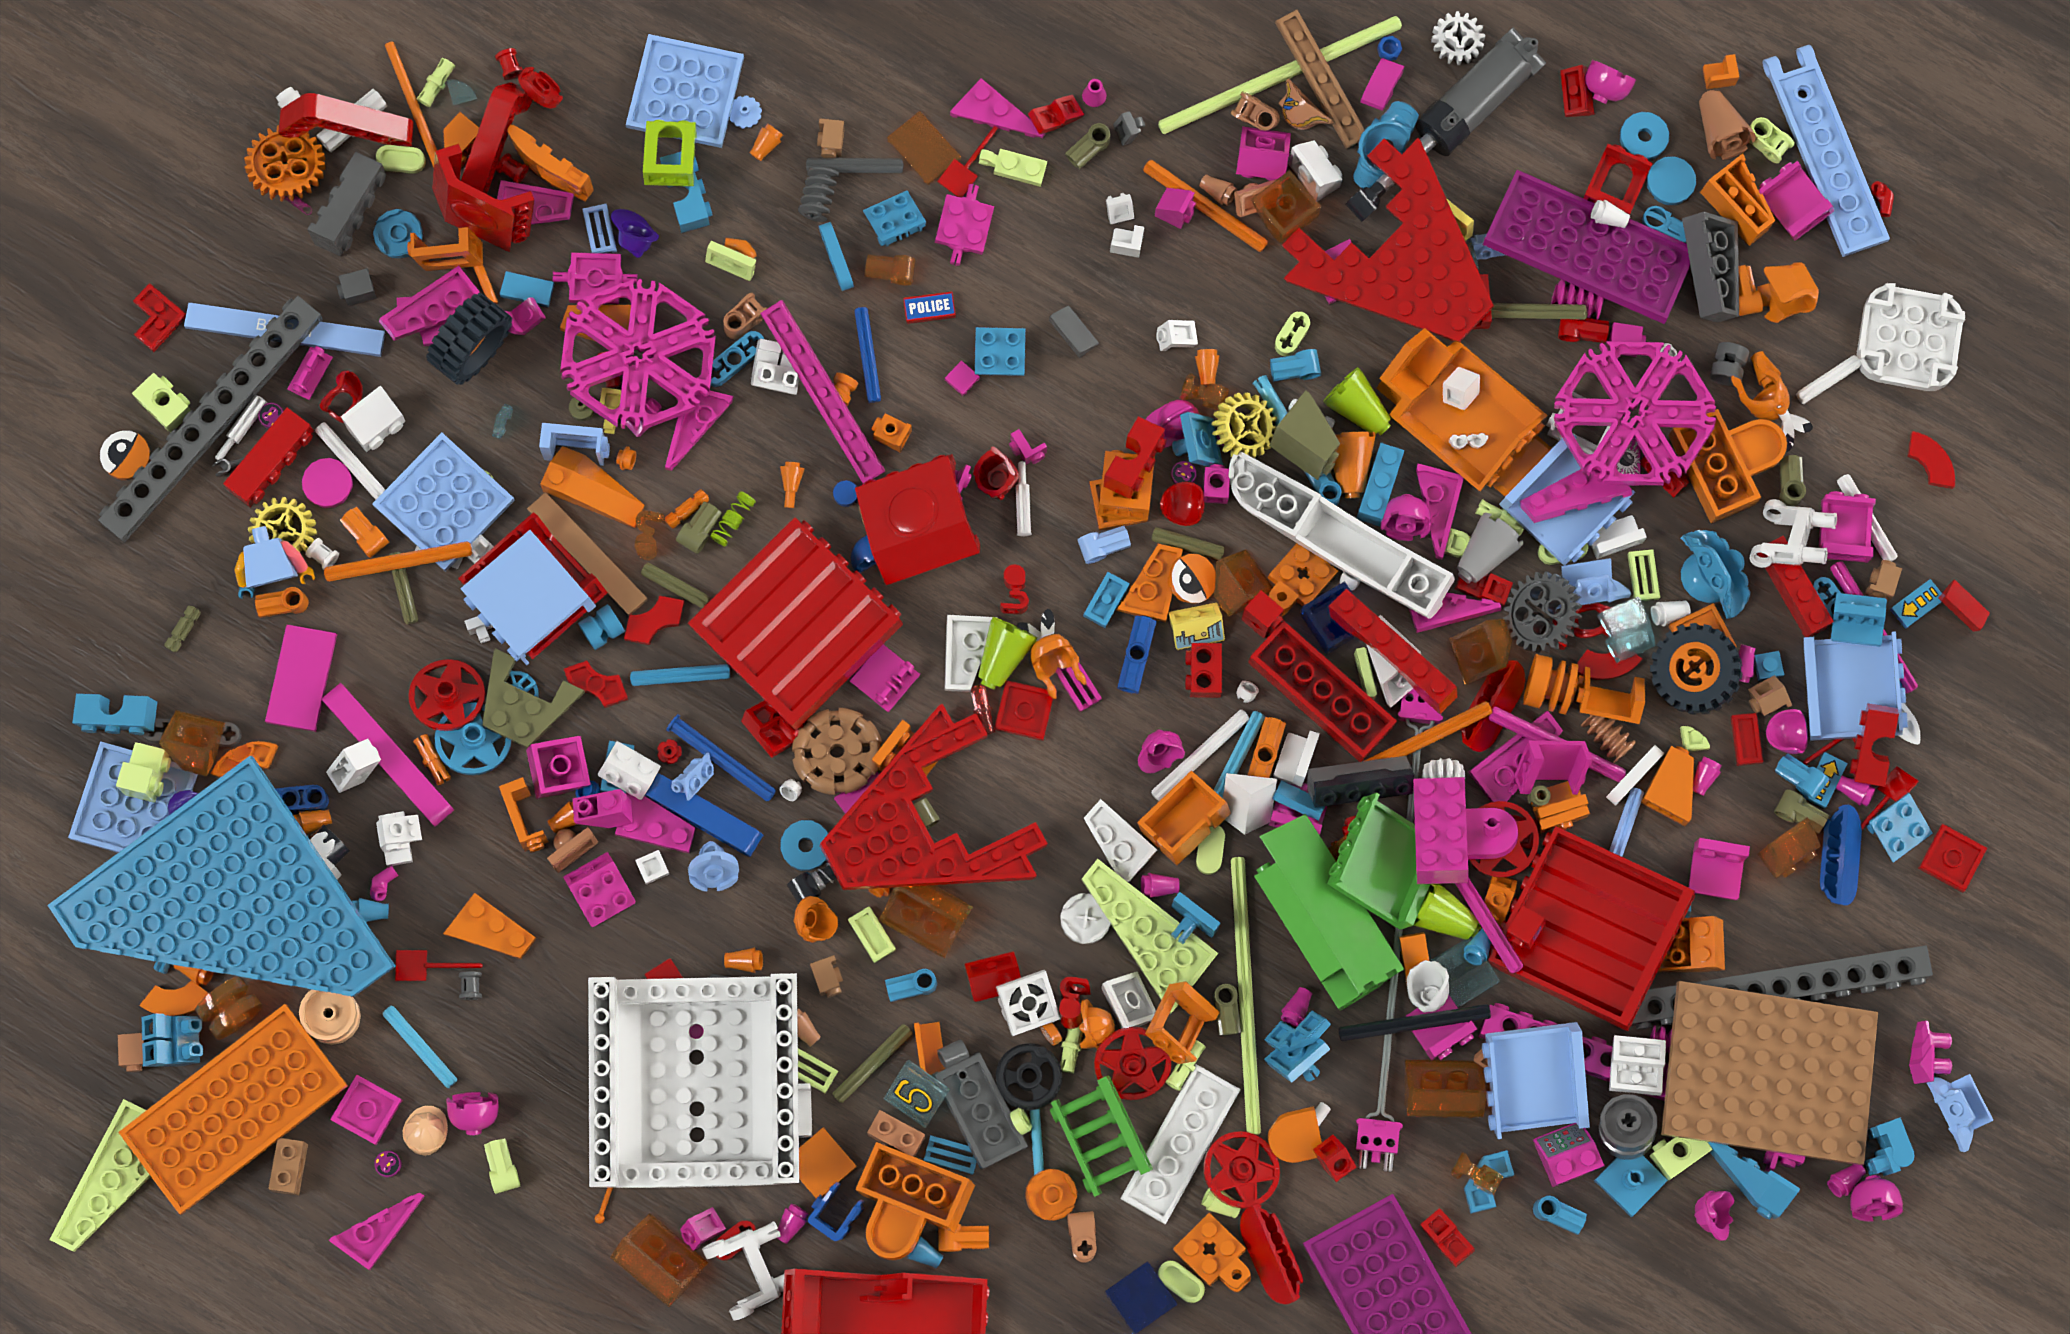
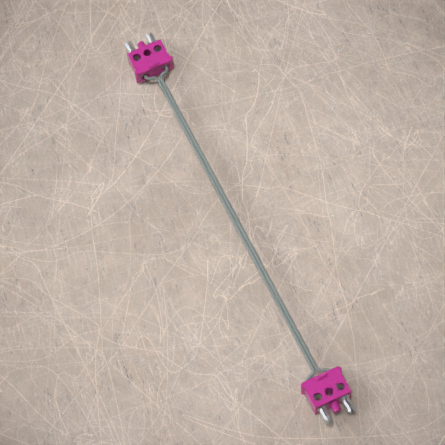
M1413 688L1402 698L1398 720L1406 721L1407 726L1414 728L1416 736L1422 733L1423 730L1432 728L1434 724L1442 723L1443 716L1428 703H1420L1418 700L1422 698ZM1411 697L1413 701L1408 702L1406 698ZM1410 722L1426 723L1430 725L1423 726L1420 729H1418L1416 725H1413ZM1421 749L1413 752L1412 770L1414 779H1418ZM1414 786L1413 794H1409L1406 818L1411 823L1414 822ZM1395 928L1393 952L1400 961L1399 936H1402L1403 929ZM1398 974L1390 978L1386 1020L1394 1019ZM1387 1034L1384 1037L1377 1111L1369 1113L1365 1119L1359 1118L1356 1120L1358 1126L1356 1151H1359L1358 1168L1360 1169L1363 1152V1169L1367 1168L1368 1152H1371V1162L1380 1163L1381 1154H1385L1384 1171H1387L1388 1155H1390L1389 1172H1391L1394 1155H1397L1399 1132L1402 1130L1403 1125L1400 1122H1394V1118L1385 1113L1392 1034ZM1381 1112V1114L1384 1117L1389 1118L1390 1121L1373 1120L1369 1118L1377 1116ZM1367 1138L1369 1143L1362 1144L1361 1139ZM1379 1139L1381 1140L1382 1144L1376 1146L1373 1142L1374 1140ZM1388 1141H1393L1395 1145L1393 1147H1388L1386 1143Z

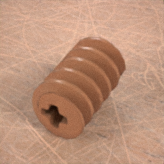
M1591 715L1580 726L1586 727L1590 725L1587 734L1597 733L1593 741L1595 743L1603 741L1600 749L1601 751L1610 749L1606 757L1612 758L1616 756L1614 764L1633 748L1636 741L1626 742L1629 733L1620 735L1623 726L1618 725L1614 727L1613 724L1616 719Z

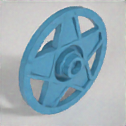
M477 703L463 704L465 718L475 709ZM480 713L471 723L466 724L460 729L452 731L436 730L435 746L440 759L450 769L465 775H480L497 768L507 757L511 747V740L506 738L505 746L498 757L492 743L502 736L482 726L483 720ZM445 715L438 724H446L448 719ZM440 738L455 746L450 760L442 750ZM474 757L487 765L475 769L463 767Z

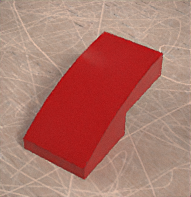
M1069 95L1055 99L1050 105L1032 109L1028 116L1040 135L1068 125L1082 118L1084 113L1074 96Z
M1490 573L1476 583L1472 581L1467 583L1459 577L1454 589L1481 600H1492L1504 606L1513 582Z
M1440 1208L1420 1224L1426 1234L1455 1268L1475 1251V1248L1457 1230V1226Z

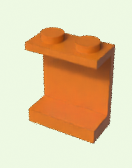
M1585 667L1583 676H1578L1576 702L1580 703V712L1640 724L1645 705V678L1634 677L1630 694L1590 686V668Z

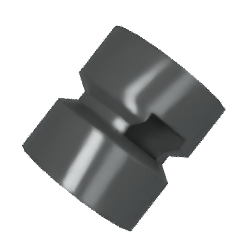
M1719 343L1715 354L1717 362H1714L1709 375L1710 379L1725 386L1735 387L1732 384L1731 376H1735L1742 381L1744 370L1741 367H1744L1747 363L1749 350L1735 343Z

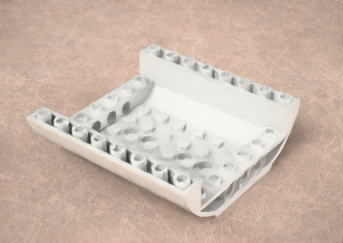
M797 973L771 974V977L617 980L615 977L588 978L589 1187L673 1188L799 1183ZM695 1024L701 1025L704 1029V1034L699 1039H693L689 1035L691 1026ZM694 1050L703 1052L704 1060L701 1064L694 1065L690 1062L689 1056ZM692 1103H703L705 1110L701 1116H693L690 1113ZM699 1127L704 1130L705 1137L701 1142H693L691 1140L690 1132L692 1129Z

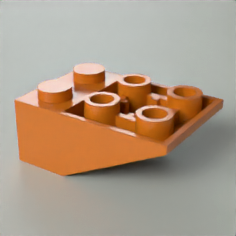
M1715 916L1684 918L1658 972L1724 971L1723 920Z

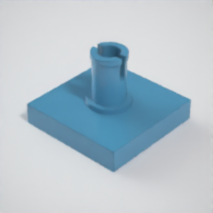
M1191 412L1180 414L1185 438L1173 441L1172 449L1175 455L1181 456L1188 453L1189 462L1208 467L1214 464L1223 465L1220 448L1216 444L1217 437L1212 435L1216 431L1215 427L1211 425L1214 419Z
M1181 892L1177 894L1171 908L1184 918L1171 933V936L1177 939L1183 931L1178 942L1184 944L1197 927L1212 938L1218 931L1220 922Z
M1319 1038L1314 1044L1286 1053H1281L1275 1049L1265 1058V1061L1291 1083L1301 1074L1306 1081H1312L1315 1079L1311 1074L1312 1072L1316 1077L1320 1074L1314 1063L1327 1053L1330 1048Z
M1644 1156L1633 1160L1616 1157L1594 1181L1630 1217H1633L1668 1179Z

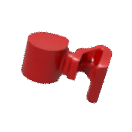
M1010 565L1004 571V584L1011 590L1009 591V598H1015L1020 601V604L1000 603L1001 612L1004 614H1023L1029 606L1027 594L1020 591L1025 588L1026 576L1024 569L1020 565Z
M1066 977L1060 983L1062 1000L1059 1012L1062 1025L1068 1029H1075L1083 1021L1079 994L1091 995L1090 985L1087 979ZM1073 984L1083 985L1085 988H1079L1074 986Z

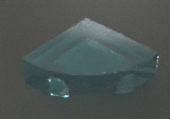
M455 79L446 80L453 105L477 99L474 90L466 83Z
M504 404L497 414L493 437L499 439L503 437L506 431V421L508 418L511 419L512 406Z

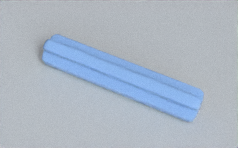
M1632 788L1629 792L1609 850L1621 857L1623 856L1644 795V791L1638 788Z

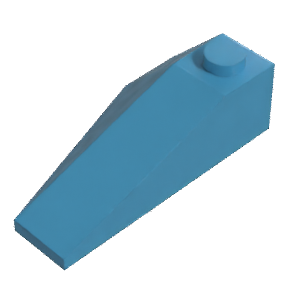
M1707 1142L1713 1149L1710 1151L1711 1155L1750 1203L1758 1208L1756 1212L1768 1220L1771 1217L1773 1219L1780 1217L1799 1192L1800 1188L1771 1170L1769 1172L1759 1170L1760 1167L1756 1161L1746 1157L1738 1158V1152L1728 1145Z

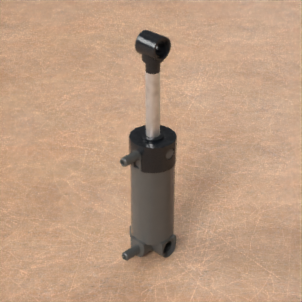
M1512 27L1480 61L1439 100H1436L1429 106L1423 115L1418 117L1415 127L1422 137L1420 140L1426 153L1433 149L1443 156H1449L1519 86L1546 64L1544 59L1537 53L1538 40L1536 38H1523ZM1383 174L1369 188L1362 187L1345 205L1362 222L1379 206V198L1395 183L1387 175Z

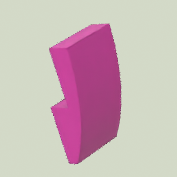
M1382 58L1364 91L1361 103L1383 111L1393 95L1395 85L1403 74L1404 66Z

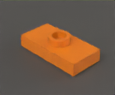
M1582 805L1541 819L1537 823L1539 834L1554 829L1555 826L1563 830L1573 827V822L1587 818L1590 814L1587 805Z

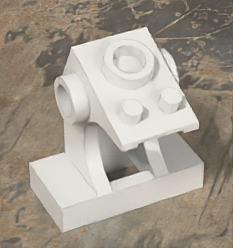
M404 811L378 816L379 821L376 825L380 848L385 854L387 867L413 862L410 842L422 840L418 815L405 816Z

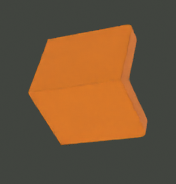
M1735 54L1726 55L1721 63L1703 66L1706 89L1736 85L1739 79V72Z

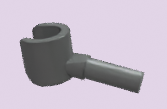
M245 457L233 461H228L224 458L219 459L212 467L219 465L223 470L215 475L217 477L224 476L230 468L238 466Z

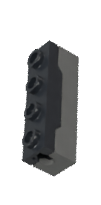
M1406 755L1308 769L1307 790L1315 808L1359 802L1363 797L1374 793L1380 794L1378 799L1413 794L1414 773Z

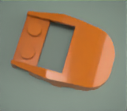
M514 125L508 127L507 131L517 153L536 175L551 186L563 192L573 193L574 197L586 202L594 191L589 175L574 167L565 158L559 161L550 154L552 152L550 147L544 143L539 147L536 144V139L524 130Z

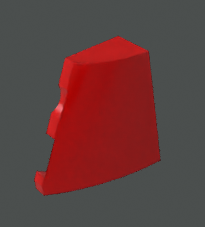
M765 700L747 709L741 720L743 725L771 758L791 747L799 732V728L795 731Z

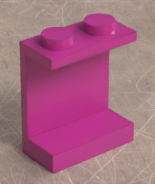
M1798 161L1794 164L1791 162L1780 169L1778 176L1774 179L1771 177L1766 179L1759 186L1761 189L1758 190L1760 194H1763L1771 212L1794 241L1834 212L1833 205L1820 193L1802 170Z
M1528 740L1514 775L1520 794H1530L1535 780H1568L1572 794L1578 795L1581 785L1585 782L1588 767L1592 765V753L1589 752L1585 741Z

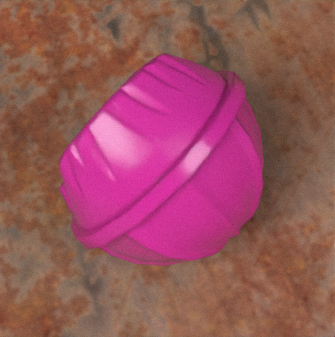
M1160 729L1149 734L1142 744V750L1138 756V766L1145 773H1156L1164 768H1170L1176 759H1183L1185 751L1179 735Z
M1708 1191L1695 1205L1694 1216L1696 1222L1705 1231L1712 1233L1719 1241H1724L1728 1238L1729 1224L1733 1222V1218L1729 1214L1730 1208L1734 1204L1732 1194L1728 1191Z

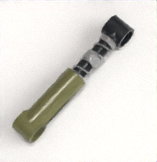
M927 798L914 804L927 830L940 821ZM827 863V866L822 870L817 869V872H804L792 879L787 884V887L799 904L807 896L819 897L821 895L820 890L826 888L825 885L829 882L833 883L836 876L829 863Z

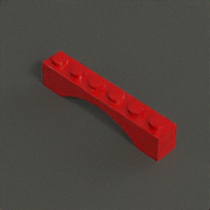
M1345 589L1329 605L1330 617L1348 633L1357 637L1380 654L1406 679L1419 696L1439 714L1458 697L1455 684L1349 590Z

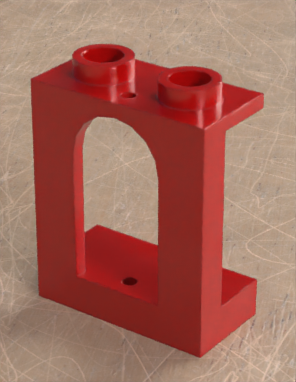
M1607 144L1583 199L1592 203H1596L1597 200H1607L1630 215L1653 163L1649 162L1642 155H1633L1626 152L1622 146ZM1615 164H1625L1631 169L1633 175L1623 200L1600 191L1610 168Z

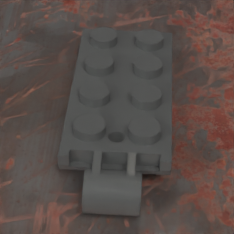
M961 1039L938 1049V1058L945 1069L940 1072L937 1071L932 1075L980 1169L983 1170L1027 1148L1028 1146L1023 1136L1017 1131L1011 1120L1010 1110L1000 1094L980 1052H976L973 1056L969 1057L968 1050ZM960 1073L965 1075L964 1079L959 1077Z

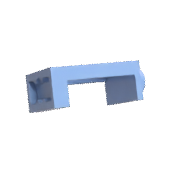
M542 423L539 448L544 460L551 461L553 459L556 445L596 449L599 464L604 466V458H609L610 443H608V437L604 436L602 428Z

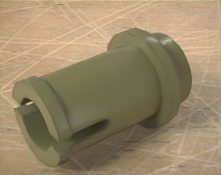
M1536 786L1528 794L1527 800L1529 804L1533 803L1531 805L1533 807L1543 806L1549 802L1551 794L1546 787Z

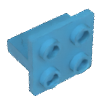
M1837 593L1831 641L1880 647L1882 645L1887 599Z

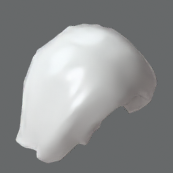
M1427 960L1410 969L1407 976L1409 999L1423 1013L1435 1012L1446 1002L1449 994V975L1447 969L1442 967L1439 962Z

